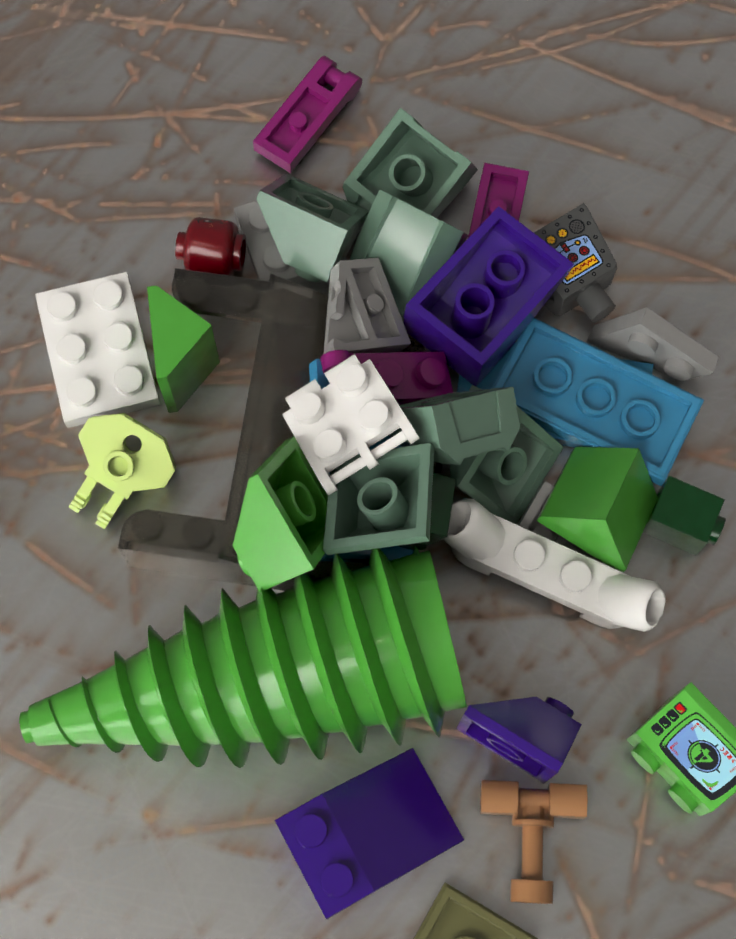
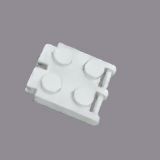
M355 354L324 373L330 384L323 389L317 380L314 379L285 398L291 409L282 415L328 495L338 490L336 486L338 483L365 466L369 470L377 466L379 463L376 459L408 440L412 444L420 439L372 361L369 359L361 364ZM401 428V432L370 450V446ZM360 454L361 457L330 476L329 472Z

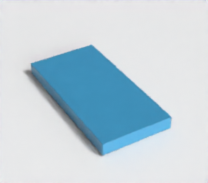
M536 318L530 322L518 338L491 388L513 387L516 405L542 428L580 447L639 448L651 481L659 486H662L704 402V399Z

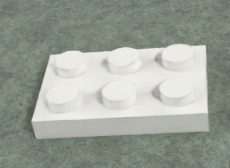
M127 272L35 294L61 412L67 428L83 425L88 418L93 416L117 413L127 414L161 405Z

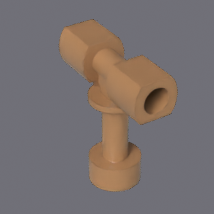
M481 781L480 814L512 816V826L522 827L521 879H511L510 902L553 904V881L543 880V828H553L554 818L585 819L587 817L588 803L587 785L550 783L547 790L519 788V782Z

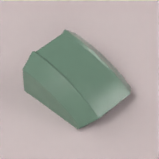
M400 108L345 180L342 188L348 202L370 211L379 190H382L437 218L460 193L478 169L470 160L458 151L455 153L425 130L415 118Z
M379 190L349 260L379 258L402 321H404L406 304L466 241L468 234Z
M513 387L447 393L399 405L420 438L412 444L407 440L400 445L406 447L431 443L434 447V461L442 464L461 465L464 458L490 451L509 452L520 429ZM401 428L397 429L388 436L391 438L394 435L398 434L402 431Z

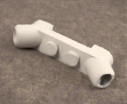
M464 498L452 504L448 537L444 541L451 546L457 560L465 566L487 576L494 573L580 612V618L603 628L616 629L626 627L646 632L652 630L661 619L665 608L666 596L657 581L629 576L490 513L474 499Z

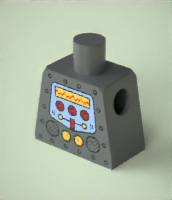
M583 203L534 233L574 263L571 271L544 305L556 316H562L580 305L592 323H596L608 316L616 307L604 289L611 285L617 270V263L589 209Z

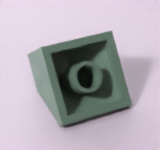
M287 173L262 188L257 196V202L283 262L294 267L297 275L312 282H320L321 280L328 282L330 280V270L340 260L345 259L369 213L368 210Z
M472 385L469 391L483 389ZM518 406L520 429L509 452L490 451L464 458L461 465L450 464L451 478L456 479L455 487L471 499L479 502L490 513L514 524H517L564 448Z
M431 443L394 448L376 459L379 464L369 470L365 466L336 485L338 490L328 495L323 544V551L327 555L430 541L434 447ZM360 454L332 470L330 476L361 457Z

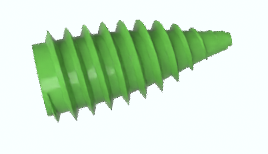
M414 546L411 555L394 560H389L380 548L371 549L369 565L352 571L339 554H335L331 576L313 582L307 573L295 577L292 588L278 594L272 588L267 590L261 588L260 592L257 588L256 600L241 607H238L222 588L219 614L203 623L185 604L181 631L164 640L149 625L148 643L145 649L126 660L115 651L114 665L88 679L82 676V682L31 704L28 711L20 713L19 723L23 739L27 744L35 742L37 746L70 744L73 747H80L82 744H106L115 753L121 752L125 745H141L147 755L156 762L162 761L168 746L173 745L180 746L188 760L196 767H202L205 764L211 745H221L231 762L238 768H241L247 761L251 743H263L273 760L277 764L282 765L287 757L290 740L303 738L313 754L322 760L325 756L329 733L344 732L354 748L359 753H362L368 727L384 725L395 742L401 746L406 720L423 717L440 738L445 712L467 707L430 550L419 552L417 547Z

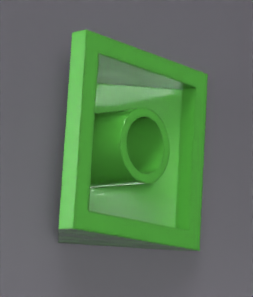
M149 286L147 287L156 379L168 413L178 412L220 363L217 346L210 323L160 287Z
M575 447L564 465L537 522L606 565L624 572L658 499L640 449Z

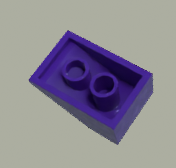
M498 206L406 304L403 321L405 329L409 335L429 351L445 352L447 365L473 386L477 387L510 350L571 271L574 263Z
M413 748L320 794L274 820L326 919L333 917L464 841L463 836Z

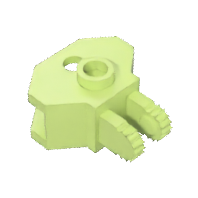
M126 413L88 418L78 434L89 463L84 473L87 477L68 508L79 513L92 497L91 493L97 483L102 484L114 492L109 502L105 503L97 515L98 520L95 523L105 529L123 499L128 500L133 491L165 488L177 468L166 438ZM129 435H135L141 440L140 450L132 451L127 447L126 439Z

